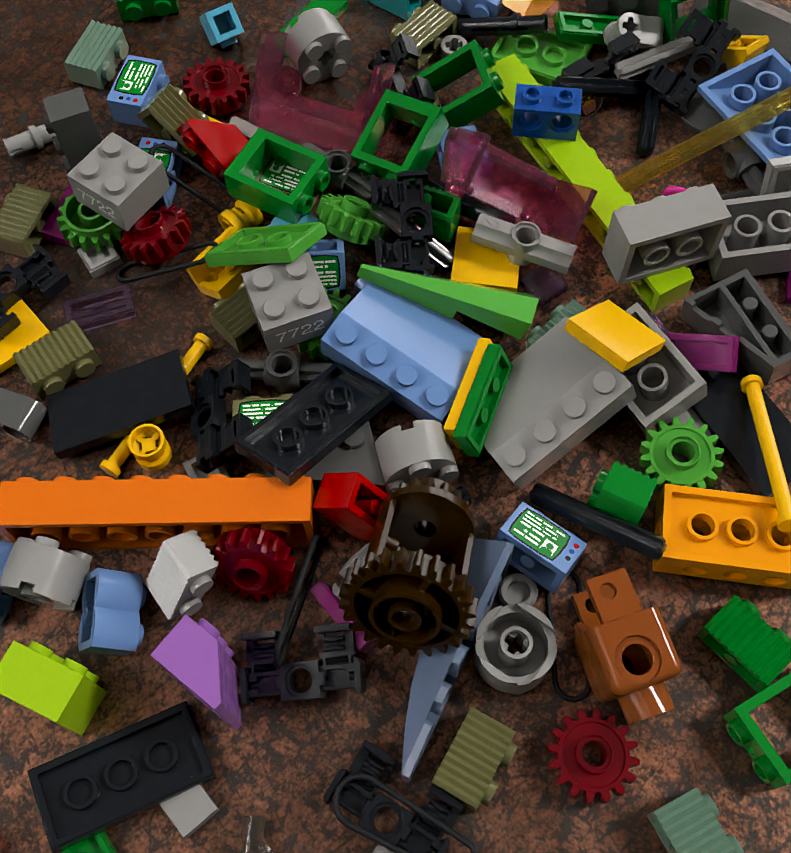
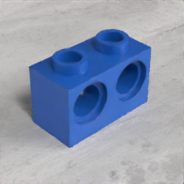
M517 84L511 136L576 141L581 115L582 89Z

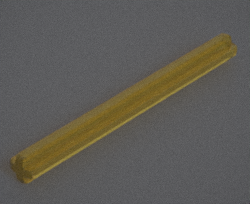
M791 86L616 176V181L625 192H629L791 108Z

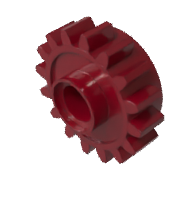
M218 57L216 62L206 58V64L194 63L195 70L187 68V76L182 78L184 93L192 107H196L207 115L222 116L240 109L241 105L247 102V95L251 94L249 73L244 72L242 64L234 66V60L232 59L224 63L222 57Z
M172 205L166 209L165 206H162L158 211L152 209L149 213L139 218L130 230L121 234L123 239L119 242L130 261L135 260L136 263L141 262L145 265L159 264L171 259L184 249L192 233L190 228L193 225L182 207L177 208L176 205Z
M256 527L229 530L227 537L219 536L211 552L212 555H215L214 560L219 561L214 573L217 574L215 582L217 584L226 583L228 585L226 590L228 593L237 590L240 591L242 599L251 594L256 601H261L262 595H266L273 600L276 598L277 592L286 593L288 585H292L296 557L290 556V546H287L280 537L268 530Z
M581 708L575 713V722L567 715L561 719L560 722L564 731L554 728L550 733L557 743L548 744L545 752L554 755V760L547 765V769L551 771L557 770L559 777L555 781V785L558 787L566 784L570 788L568 791L569 798L572 799L578 793L583 794L584 804L589 805L593 802L594 797L598 795L601 803L606 804L610 802V790L620 797L626 793L621 782L632 784L635 781L636 777L628 769L640 765L639 759L630 756V751L635 749L638 743L637 741H626L624 736L630 730L628 725L620 729L614 726L616 722L615 714H611L606 720L601 719L600 708H595L591 716L587 718ZM592 746L599 751L601 755L600 766L593 767L585 762L582 756L583 747Z

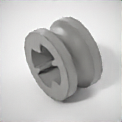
M460 35L446 36L441 42V59L453 53L452 49L458 50L466 45L467 41Z

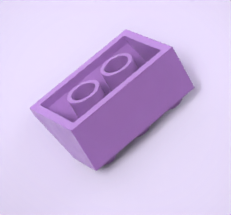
M185 614L150 656L178 683L237 731L242 725L239 669L231 659L235 653L227 646L228 643L220 636L221 633L207 620L201 618L196 623Z

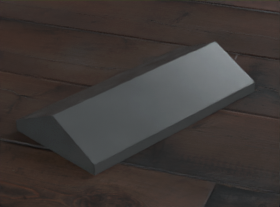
M696 0L688 15L695 8L697 10L707 8L708 0ZM730 0L727 21L729 24L727 28L729 30L736 28L741 32V35L769 36L770 42L764 52L774 48L791 65V13L762 0Z

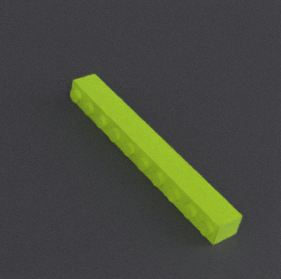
M515 54L496 61V65L492 67L493 71L496 70L505 87L500 90L505 103L497 107L496 110L511 129L517 84L543 86L538 84L530 74L527 65L522 64ZM577 130L576 141L517 136L603 248L613 211L625 205H636L631 194L623 190L616 181L613 172L603 165L596 151L589 147L582 139L579 130ZM684 266L629 283L652 313H655L686 297L694 277L690 268Z

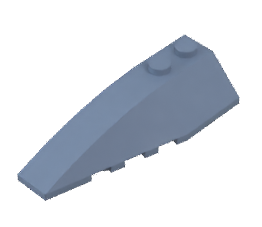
M475 538L473 540L466 585L475 586L474 597L478 598L475 628L471 629L469 639L461 638L460 647L458 648L448 644V650L445 654L433 648L432 656L428 657L420 650L411 686L404 733L402 780L410 783L470 654L476 640L477 628L483 617L489 612L499 591L500 584L507 574L515 546L508 541Z

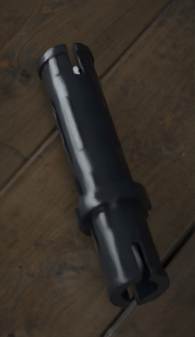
M513 13L512 16L460 17L457 21V34L462 37L512 35L513 38H520L521 35H546L548 32L547 14L522 16L521 13Z

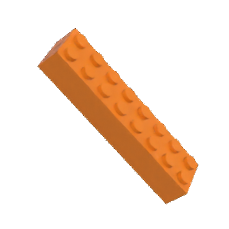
M258 473L247 474L244 478H229L222 474H211L206 478H190L186 475L177 474L169 476L168 479H152L149 476L135 475L130 477V479L115 480L108 476H95L92 480H76L71 477L59 476L54 478V481H39L31 477H19L16 481H1L0 532L12 543L17 541L18 537H26L33 540L37 536L48 537L60 543L58 548L60 550L160 549L161 543L166 539L190 530L198 531L197 536L202 537L201 542L206 543L205 548H213L220 535L227 537L229 530H237L244 527L268 530L280 537L290 547H309L314 534L318 533V512L312 508L316 498L312 477H305V475L291 486L276 477H267Z

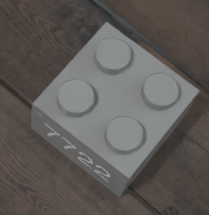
M113 132L67 174L77 201L126 231L170 189L163 162Z
M309 252L303 253L290 263H273L241 274L247 297L269 353L323 335L333 324V309Z

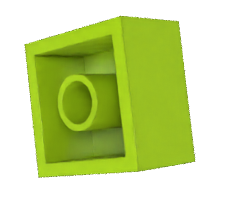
M13 640L0 661L1 695L81 736L107 693L106 690L96 684L100 677L88 671V668L67 657L64 660L53 654L52 650L32 640L28 647Z

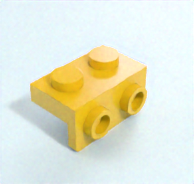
M229 226L214 241L220 244L238 230L235 227ZM208 246L193 261L203 259L206 253L212 250L214 246ZM207 263L186 268V271L201 293L219 300L221 298L227 299L237 292L240 284L243 282L241 274L258 269L263 264L208 267Z

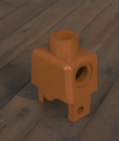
M625 567L586 580L584 584L587 590L571 596L580 620L579 623L574 625L576 639L573 644L596 699L602 703L618 699L628 725L674 709V704L664 682L678 676L682 667L659 607L653 606L645 610L642 609ZM591 599L596 611L595 613L589 612L586 609V600ZM622 657L631 665L632 674L624 667Z

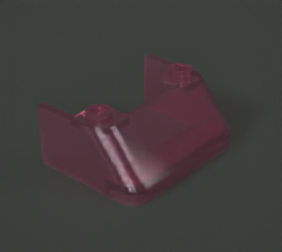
M283 31L262 33L249 111L250 123L298 145H302L304 142H311L325 152L340 149L350 155L385 90L391 89L396 64L386 63L374 66L369 91L362 93L357 98L353 112L300 96L302 79L299 72L292 67L283 65L288 33Z
M450 127L445 138L440 180L446 184L444 191L459 198H463L464 194H468L521 221L536 224L544 235L547 232L574 242L598 191L559 180L489 144L492 136L486 133Z

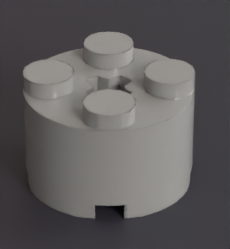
M313 8L302 12L297 16L299 21L292 28L289 24L285 29L282 39L283 47L298 73L307 84H314L330 77H342L348 70L347 64L353 52L350 38L336 17L330 14L328 10Z
M427 419L412 421L414 428L402 431L401 426L398 425L378 437L375 441V447L388 495L392 490H397L401 482L408 483L416 477H431L448 482L459 476L460 473L442 423Z
M37 536L35 540L18 537L17 541L13 544L1 574L0 588H3L2 592L40 606L41 603L51 604L52 601H55L52 609L73 612L83 589L86 574L90 570L93 557L76 550H70V553L58 549L60 543L48 537Z
M525 603L501 605L490 610L483 617L477 628L473 647V662L478 673L487 684L504 693L521 695L543 682L557 655L554 628L544 613ZM515 643L521 646L520 652L512 654L507 651L508 646L512 647Z

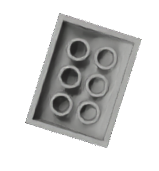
M567 317L563 318L511 362L513 365L484 442V447L511 481L521 490L637 397L633 385L618 369L566 332L564 327L568 321Z

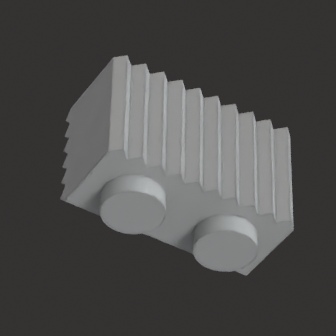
M195 530L166 539L161 543L160 551L157 552L159 555L156 556L155 564L152 565L151 573L148 574L149 577L144 583L168 620L181 615L184 617L185 614L192 616L203 606L201 599L204 593L214 584L212 577L219 561L214 560L215 555L209 554L210 549L205 548L206 543L201 542L202 537L197 536L198 531Z

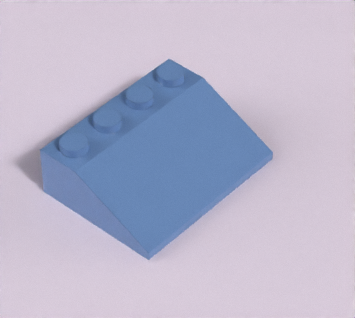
M774 48L698 85L697 91L766 164L768 159L791 156V65Z
M369 282L341 311L321 338V353L334 362L344 365L391 391L392 401L419 420L427 419L443 423L449 415L478 338L482 337L454 318L450 319Z

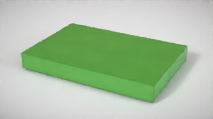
M548 29L546 35H521L520 38H513L512 35L499 36L490 52L495 62L515 54L522 64L527 65L530 74L537 82L551 86V82L556 80L557 76H561L563 68L582 57L588 60L593 44L558 41L556 32Z
M321 222L241 228L207 252L204 258L208 267L290 263L323 238L327 232L324 223Z

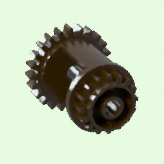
M416 477L408 483L401 482L399 488L395 491L392 490L380 505L365 561L357 558L353 568H347L339 592V597H341L339 609L345 610L343 616L345 621H354L351 630L353 632L364 630L363 640L365 641L374 638L379 640V649L389 644L393 646L394 654H398L402 648L408 649L411 657H415L417 650H422L430 657L432 656L433 648L445 654L448 650V644L456 648L460 647L461 638L468 640L471 629L475 628L478 598L474 597L475 586L466 585L475 534V519L469 509V501L463 500L461 497L462 492L448 482L431 477Z

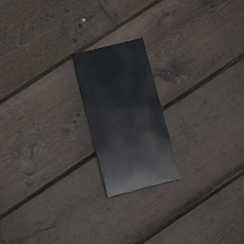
M178 349L46 396L54 454L59 459L127 436L132 430L142 424L157 425L196 411L183 357Z
M739 360L737 361V372L698 370L697 372L707 382V396L691 407L703 424L708 425L707 429L711 435L719 437L716 445L719 448H724L723 454L754 493L760 496H773L747 394L742 392L740 381L750 375V373ZM762 389L770 424L787 485L789 486L791 485V423Z
M336 362L235 440V451L291 486L392 401L391 391Z
M187 701L27 771L52 853L61 852L153 809L199 784L202 786L217 779Z

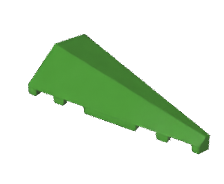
M361 264L357 276L450 319H453L456 312H460L521 340L532 325L539 298L532 294Z

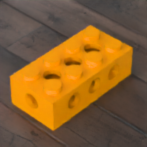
M664 484L655 500L654 534L666 540L667 548L660 559H653L652 571L791 589V532H781L778 530L776 519L779 515L774 497Z

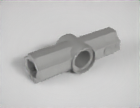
M483 213L478 217L471 238V242L506 253L508 259L516 265L525 266L534 263L563 274H567L577 248L576 245L542 234L540 228L532 222L522 221L512 224Z

